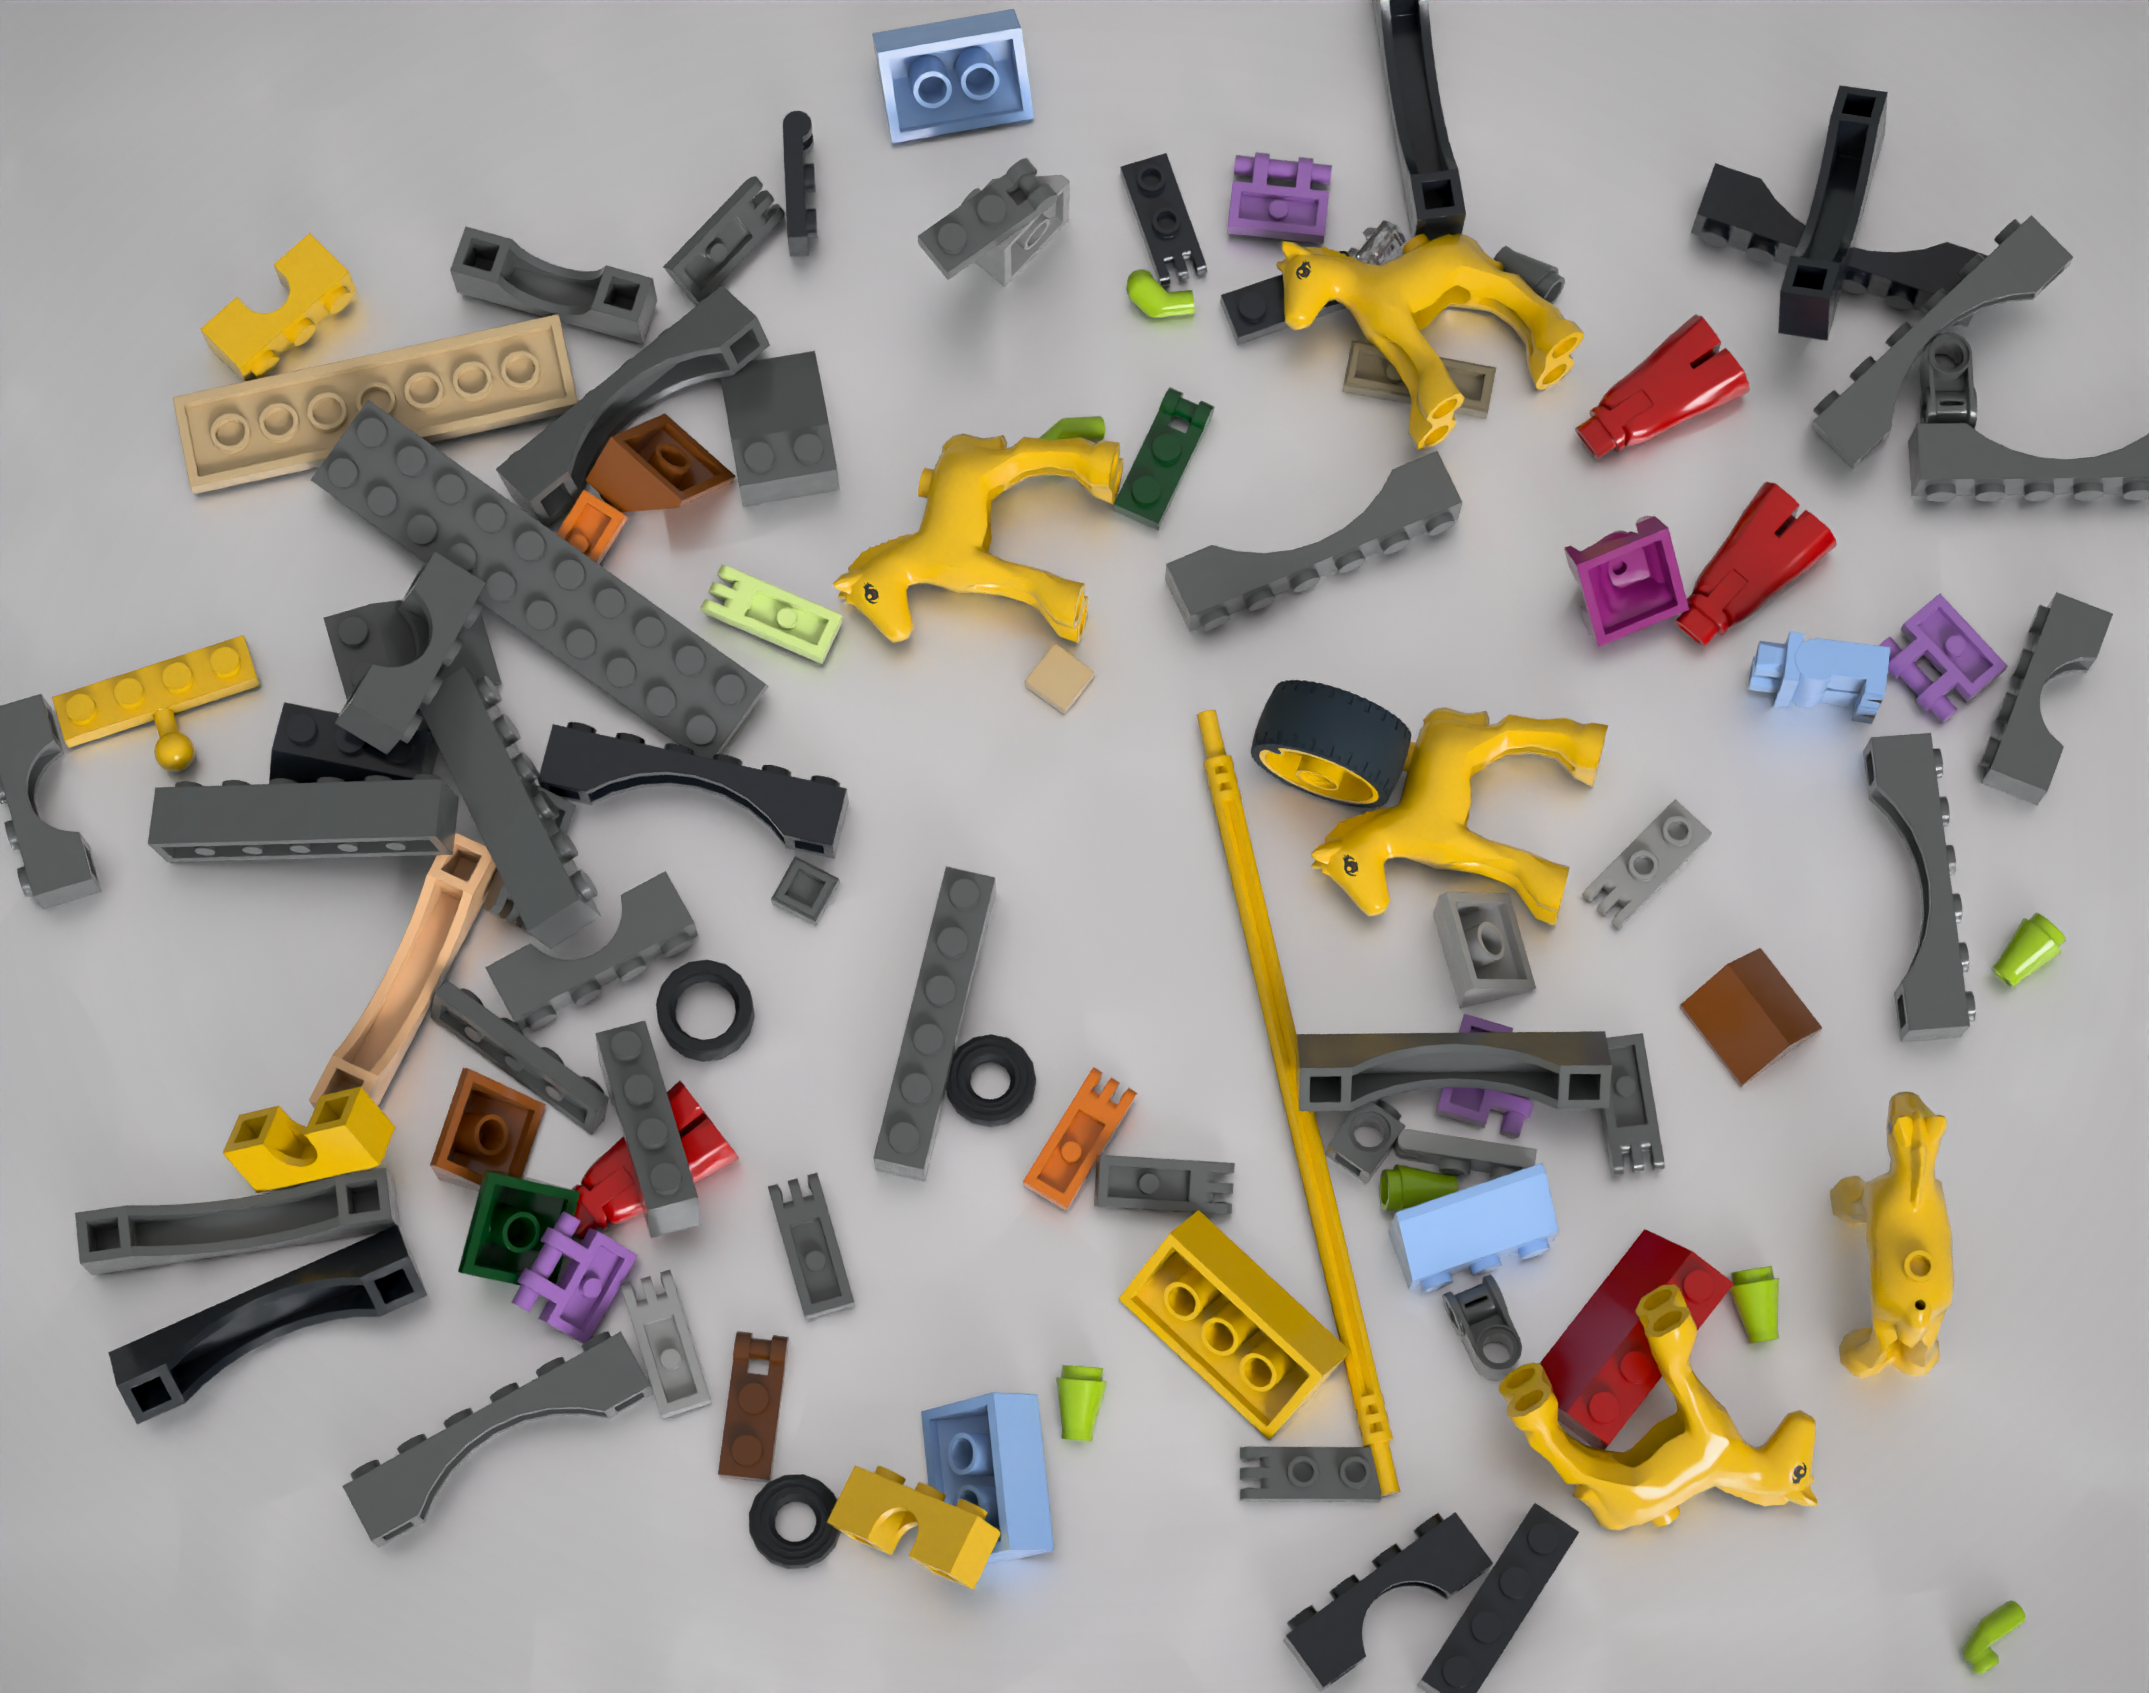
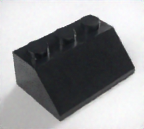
M286 702L283 704L271 750L269 781L276 778H284L296 781L297 783H316L317 779L321 777H335L345 782L364 781L366 777L372 775L385 776L393 780H412V777L417 774H433L439 749L432 733L429 731L417 729L408 743L399 740L392 750L385 754L335 724L340 713Z

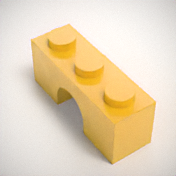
M310 233L273 264L281 284L289 291V296L282 307L270 313H257L250 310L236 297L200 328L208 347L243 382L268 376L277 367L279 358L291 347H298L307 342L314 334L316 325L329 314L334 315L342 311L350 302L352 294L356 291L349 271Z
M360 1086L320 1096L307 1127L292 1120L280 1106L240 1114L223 1150V1155L253 1189L260 1193L380 1166L395 1126Z
M854 1466L827 1523L852 1540L891 1556L902 1535L912 1527L918 1526V1535L908 1557L930 1572L974 1590L1001 1534L999 1530L985 1521L988 1512L963 1499H959L956 1506L944 1502L946 1498L944 1493L921 1482H918L915 1490L904 1486L906 1480L904 1477L882 1466H877L874 1473Z

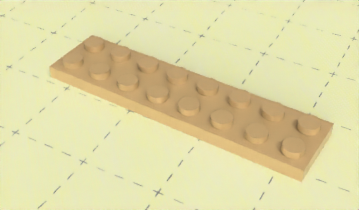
M559 314L173 397L189 484L193 494L320 467L368 400L428 443L562 415L578 403Z

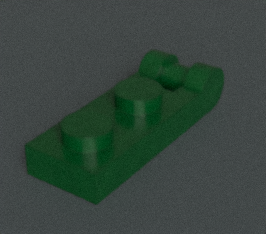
M1171 387L1168 388L1161 402L1159 411L1115 500L1113 509L1117 513L1157 530L1160 528L1215 409V406L1204 401L1196 404L1184 399L1183 392ZM1175 416L1190 422L1186 433L1170 427Z

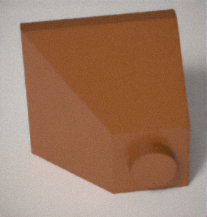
M662 414L610 437L585 481L599 493L600 497L607 504L615 507L620 512L679 508L731 484L736 476L668 415Z

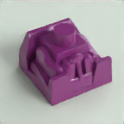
M1655 516L1639 518L1635 523L1638 533L1622 530L1615 531L1582 551L1572 546L1564 548L1569 568L1581 588V594L1585 601V604L1580 606L1584 624L1598 647L1689 610L1669 528Z

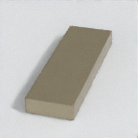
M1352 340L1342 391L1411 404V396L1406 384L1385 356L1372 344ZM1439 357L1443 361L1454 384L1465 397L1462 405L1454 413L1487 418L1496 367Z

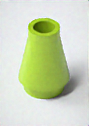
M2036 912L2029 920L2023 918L1999 960L1991 969L2007 985L2015 988L2020 981L2062 952L2059 947L2066 941V937L2053 923Z
M1396 1164L1393 1169H1384L1381 1173L1379 1187L1381 1206L1384 1211H1394L1396 1213L1458 1192L1457 1177L1455 1174H1441Z
M1772 1266L1731 1272L1734 1284L1730 1288V1293L1747 1332L1748 1343L1779 1339V1278H1774Z
M1062 1365L1061 1378L1056 1377L1062 1423V1439L1093 1440V1429L1107 1385V1381H1102L1103 1368Z

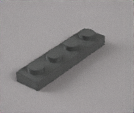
M446 980L434 993L431 1018L588 1133L592 1134L604 1121L609 1097L604 1094L603 1089L597 1082L589 1077L577 1075L564 1065L557 1053L547 1047L540 1048L523 1035L518 1025L508 1018H499L489 1011L470 990L465 988L459 989Z

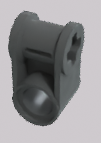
M1940 334L1933 339L1920 361L1921 424L1967 423L1975 429L1978 409L1977 394L1973 381L1971 347L1966 339L1958 334ZM1945 354L1950 356L1955 361L1956 368L1945 369L1936 362L1935 355Z
M1490 1274L1483 1277L1482 1284L1456 1295L1451 1291L1442 1294L1449 1319L1457 1334L1461 1337L1477 1372L1486 1379L1497 1381L1504 1379L1510 1372L1514 1371L1521 1356V1339L1513 1325L1504 1297L1493 1276ZM1490 1342H1500L1507 1346L1511 1358L1504 1363H1494L1484 1355L1483 1347Z

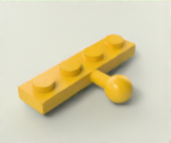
M244 635L54 696L52 700L63 738L68 748L155 720L160 737L154 749L155 759L163 769L169 772H180L188 768L193 762L195 748L192 741L186 735L179 733L174 714L261 685L248 643Z

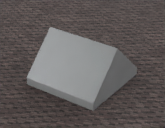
M1445 892L1438 896L1433 915L1460 1009L1536 989L1509 894Z

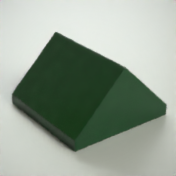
M484 1170L458 1272L521 1285L517 1281L524 1268L530 1270L544 1243L540 1240L548 1227L554 1228L563 1211L574 1217L580 1192L511 1172ZM564 1254L560 1257L548 1279L555 1285Z

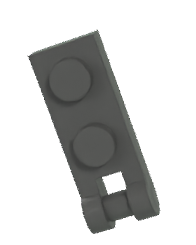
M1028 158L1016 162L1001 178L918 235V244L947 280L1047 211L1057 201L1058 195L1049 184L1043 185L1035 176L1037 169ZM1021 189L1028 198L1020 205H1017L1010 196Z

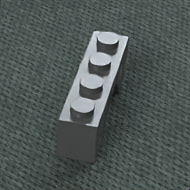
M466 226L450 269L457 293L543 317L559 314L561 322L640 344L644 342L658 301L653 278L607 265L597 271L567 269L533 256L522 249L513 239Z
M434 551L417 572L397 609L407 621L415 639L416 653L414 662L399 667H385L372 664L355 685L335 724L385 754H388L399 740L408 743L423 717L416 714L421 702L429 705L443 682V679L436 675L441 665L449 667L464 643L457 638V635L462 626L467 630L470 629L484 604L477 601V598L486 582Z
M2056 592L2047 607L2039 604L2028 630L2029 633L2036 635L2031 651L2022 649L2012 676L2020 679L2014 695L2006 692L1995 720L2003 723L1998 739L1989 737L1979 761L1980 765L1987 767L1981 782L1982 784L2033 804H2039L2049 789L2064 748L2049 732L2043 721L2040 710L2042 688L2047 682L2058 676L2069 673H2087L2099 654L2113 613Z
M38 694L0 706V804L8 803L12 820L4 822L5 830L13 851L20 849L24 862L23 867L17 868L23 893L26 897L33 896L42 909H47L102 892L90 847L80 832L54 828L42 821L38 814L36 794L39 782L47 768L64 754L52 708L43 695Z
M666 871L621 895L622 914L619 927L610 942L595 954L576 960L558 959L543 953L530 943L485 967L514 1023L521 1030L528 1026L530 1030H535L549 1024L557 1017L556 1011L573 1002L576 1006L586 1004L602 993V986L617 978L622 982L630 980L646 970L647 962L662 954L665 957L675 956L692 944L691 939L698 935L695 923Z
M646 1021L595 1033L600 1067L611 1104L615 1107L623 1131L637 1193L650 1237L653 1238L701 1225L697 1191Z

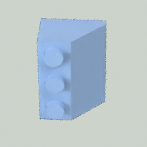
M1014 9L872 33L878 75L892 143L1034 119L1022 30Z
M1543 1163L1396 1212L1388 1233L1409 1290L1422 1286L1424 1292H1431L1453 1283L1451 1275L1471 1269L1472 1275L1477 1276L1502 1266L1501 1258L1516 1253L1520 1254L1521 1259L1542 1254L1550 1249L1548 1242L1554 1241L1559 1229L1547 1174Z
M992 1392L921 1411L928 1486L946 1495L944 1502L956 1506L958 1500L963 1499L988 1512L985 1521L1001 1532L987 1562L1020 1559L1054 1551L1038 1394Z

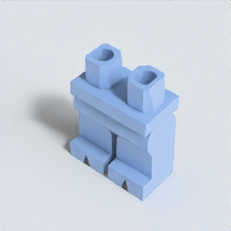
M1790 631L1785 644L1759 641L1756 656L1753 657L1751 663L1748 690L1775 693L1773 704L1775 707L1788 708L1790 702L1803 708L1814 707L1820 703L1853 708L1852 721L1872 724L1885 696L1890 647L1822 638L1809 639L1804 642L1805 633Z

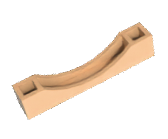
M455 832L453 855L436 856L427 873L410 923L384 978L358 1022L343 1043L333 1053L309 1099L314 1109L320 1096L360 1086L377 1106L380 1104L433 1002L434 993L440 988L486 900L497 870L486 846Z

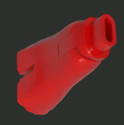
M1697 314L1692 316L1663 341L1644 361L1614 384L1604 394L1598 406L1589 411L1591 418L1575 428L1578 437L1595 459L1598 460L1612 449L1618 453L1624 449V446L1629 447L1646 442L1695 416L1716 409L1750 391L1745 371L1726 348L1719 352L1721 341L1702 316Z
M1766 481L1759 488L1726 540L1698 576L1692 594L1687 598L1689 610L1684 611L1675 620L1676 625L1702 647H1705L1716 634L1724 635L1728 628L1742 623L1756 613L1766 602L1793 580L1809 570L1837 545L1831 530L1811 512L1805 509L1797 519L1795 518L1800 504L1776 483Z
M679 1080L667 1092L693 1181L697 1183L740 1158L685 1085ZM623 1136L590 1166L581 1180V1185H576L572 1188L580 1192L574 1217L581 1221L575 1231L581 1240H583L589 1228L596 1230L601 1227L603 1231H606L609 1228L607 1221L614 1225L643 1213L628 1149Z

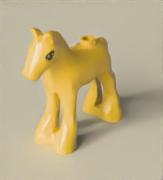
M1419 234L1405 244L1402 249L1403 255L1381 265L1366 264L1363 261L1354 259L1352 256L1347 257L1345 254H1340L1339 251L1328 249L1324 246L1321 248H1304L1294 242L1282 241L1281 249L1285 259L1277 262L1276 266L1283 273L1285 323L1294 331L1308 328L1328 301L1332 300L1340 302L1349 309L1367 340L1395 367L1409 390L1411 409L1408 435L1417 450L1426 451L1442 442L1456 424V419L1453 416L1454 412L1462 405L1465 399L1454 384L1443 361L1419 331L1426 328L1448 306L1492 312L1512 326L1526 344L1528 372L1538 390L1546 389L1561 380L1574 365V359L1570 354L1582 342L1584 332L1574 321L1565 319L1559 308L1537 295L1518 274L1503 272V264L1488 256L1478 242L1467 235L1448 234L1429 240L1425 234Z
M962 433L952 436L942 446L943 450L935 468H924L922 471L918 496L927 498L919 531L914 534L899 536L896 539L888 540L886 543H881L874 547H869L868 550L861 552L859 557L848 567L849 572L842 574L832 584L835 589L841 591L838 595L840 599H846L847 603L854 605L893 643L907 640L914 626L906 591L909 586L915 584H931L957 593L1000 595L1028 603L1040 611L1060 638L1079 643L1083 636L1088 615L1089 598L1084 596L1085 583L1068 580L1038 568L1005 561L988 553L992 540L991 504L992 500L1024 479L1045 475L1076 479L1095 498L1114 504L1119 492L1124 465L1123 459L1119 458L1120 443L1105 440L1095 443L1080 437L1059 440L1023 437L1012 447L1007 448V441L1004 435L980 438Z
M1447 707L1434 709L1423 719L1424 725L1419 731L1416 743L1410 741L1408 755L1403 771H1407L1399 804L1394 807L1377 808L1374 811H1366L1364 815L1359 814L1357 817L1346 818L1345 821L1337 823V826L1324 838L1325 844L1319 845L1311 853L1312 858L1315 859L1311 867L1322 869V873L1329 875L1368 917L1383 914L1391 902L1384 863L1387 859L1406 858L1434 869L1476 873L1504 882L1516 890L1536 920L1555 927L1570 867L1551 862L1517 847L1488 840L1469 830L1466 825L1470 816L1469 809L1471 806L1470 779L1471 776L1506 756L1535 754L1556 759L1576 780L1593 787L1608 725L1598 723L1581 724L1568 718L1534 719L1511 714L1498 723L1489 725L1490 718L1487 711L1463 713Z
M1898 1092L1889 1101L1886 1125L1887 1148L1891 1158L1889 1172L1868 1182H1865L1859 1176L1845 1177L1830 1190L1833 1215L1852 1225L1866 1223V1240L1870 1256L1872 1327L1853 1330L1843 1337L1839 1346L1841 1364L1854 1376L1863 1378L1877 1375L1889 1364L1894 1365L1903 1374L1916 1377L1928 1374L1940 1359L1937 1336L1944 1315L1952 1302L1954 1286L1952 1230L1942 1182L1935 1178V1160L1942 1136L1946 1131L1947 1122L1945 1116L1935 1115L1925 1105L1919 1095L1913 1092Z
M1675 1284L1662 1285L1642 1297L1635 1312L1644 1326L1645 1335L1658 1368L1674 1395L1677 1412L1656 1423L1631 1449L1624 1452H1615L1586 1446L1565 1432L1558 1422L1557 1398L1552 1391V1385L1543 1367L1539 1363L1532 1362L1518 1367L1510 1372L1499 1385V1393L1509 1404L1507 1406V1415L1516 1427L1524 1432L1529 1445L1550 1461L1566 1484H1578L1572 1496L1587 1505L1598 1524L1608 1530H1623L1630 1526L1641 1525L1650 1521L1656 1527L1665 1526L1679 1516L1681 1510L1678 1505L1714 1486H1717L1726 1493L1733 1494L1735 1497H1741L1743 1500H1748L1764 1507L1768 1505H1785L1789 1500L1801 1506H1818L1817 1498L1810 1488L1814 1481L1812 1460L1816 1436L1815 1419L1801 1410L1788 1413L1763 1445L1754 1447L1748 1444L1741 1437L1726 1408L1714 1398L1696 1377L1691 1368L1690 1356L1697 1335V1327L1680 1289Z

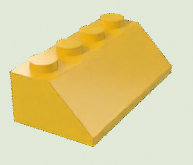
M1199 1210L1169 1233L1118 1298L1268 1440L1274 1437L1321 1387L1350 1352L1342 1342Z

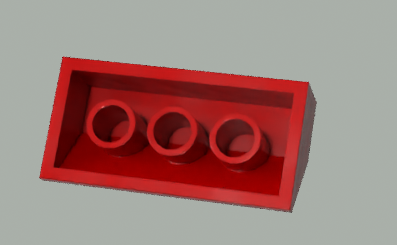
M1646 1229L1643 1230L1539 1363L1543 1367L1552 1385V1391L1557 1398L1558 1420L1590 1446L1605 1450L1662 1377L1658 1364L1651 1353L1644 1326L1635 1312L1641 1298L1662 1285L1675 1284L1682 1293L1698 1331L1734 1284L1693 1251Z

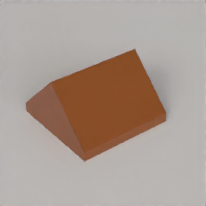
M1761 948L1725 965L1679 1006L1740 1087L1822 1029L1816 1018Z
M463 1068L430 1163L431 1168L439 1180L475 1191L480 1189L484 1170L523 1175L546 1104L469 1068Z

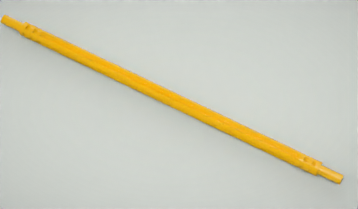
M1207 710L1197 714L1207 760L1203 762L1204 771L1207 774V784L1211 791V801L1215 808L1339 1341L1350 1350L1344 1358L1353 1396L1354 1410L1358 1417V1427L1362 1434L1363 1447H1371L1381 1497L1390 1496L1401 1492L1389 1442L1394 1439L1388 1423L1389 1418L1385 1410V1401L1377 1377L1315 1111H1299L1296 1084L1297 1034L1241 802L1242 797L1237 785L1238 780L1233 768V759L1231 755H1226L1216 710Z

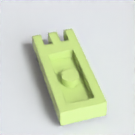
M721 565L717 576L733 584V587L729 588L720 583L713 582L708 591L709 594L725 603L720 605L705 599L700 607L703 613L823 664L843 622L841 614L734 568Z

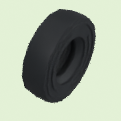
M992 1034L973 1037L959 1046L953 1055L946 1087L948 1100L959 1115L973 1124L988 1127L1008 1124L1022 1115L1033 1100L1036 1086L1034 1065L1024 1048L1007 1037ZM987 1062L999 1063L1005 1067L1011 1080L1005 1094L995 1099H985L977 1095L970 1083L971 1075L976 1067Z
M804 1474L783 1475L768 1482L755 1496L749 1511V1533L757 1550L769 1562L786 1569L808 1568L823 1561L836 1547L841 1534L838 1529L827 1523L837 1502L834 1493L820 1480ZM790 1502L807 1504L816 1516V1525L813 1532L808 1538L801 1541L791 1542L784 1539L778 1534L775 1527V1518L778 1511Z

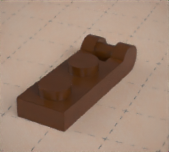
M737 1331L718 1470L719 1477L767 1483L771 1481L789 1337L773 1335L772 1340L753 1338V1333ZM750 1360H769L768 1375L749 1373Z

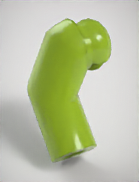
M1144 269L1135 270L1129 275L1126 287L1127 294L1130 300L1147 316L1160 318L1195 314L1192 290L1167 292L1153 278L1152 274Z
M1101 416L1062 418L1040 436L1039 439L1059 440L1080 437L1089 441H1101L1105 435V423Z
M2010 1600L1982 1618L1962 1649L1964 1662L1969 1661L1972 1670L1976 1674L1982 1675L1998 1664L1999 1657L1990 1646L2026 1621L2025 1613L2018 1603Z

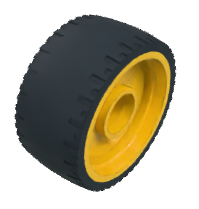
M1285 680L1275 686L1265 704L1254 733L1251 755L1254 761L1266 772L1305 793L1348 806L1376 808L1387 803L1397 785L1405 765L1412 735L1406 724L1397 718L1396 715L1364 697L1323 683L1306 680Z

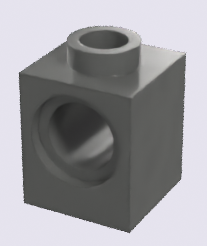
M1381 1099L1375 1100L1374 1103L1372 1101L1352 1111L1328 1144L1325 1155L1367 1185L1395 1147L1397 1138L1406 1125L1399 1121L1402 1117L1401 1114L1387 1102ZM1372 1126L1380 1132L1382 1142L1375 1147H1365L1356 1140L1354 1132L1359 1127Z

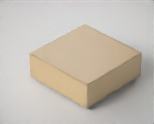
M1054 643L1025 680V687L1065 715L1092 681L1095 671Z

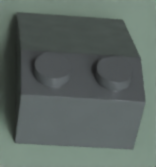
M815 351L750 361L735 375L721 378L743 506L840 490L834 448Z
M402 600L372 603L323 618L346 699L349 698L357 682L372 664L385 667H399L414 662L416 653L415 639L407 621L397 610ZM480 612L469 630L462 626L457 638L464 643L449 667L441 665L436 674L440 678L445 679L465 666L480 679L487 676L495 686L502 684Z

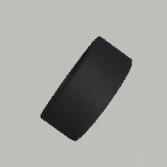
M708 959L688 962L672 971L661 985L656 1001L658 1024L669 1045L684 1057L702 1062L723 1059L737 1051L749 1037L755 1018L751 992L742 976L727 964ZM711 982L719 984L729 991L735 1002L736 1012L733 1023L725 1033L716 1038L702 1040L691 1037L681 1029L676 1020L675 1009L678 998L685 989L696 983Z

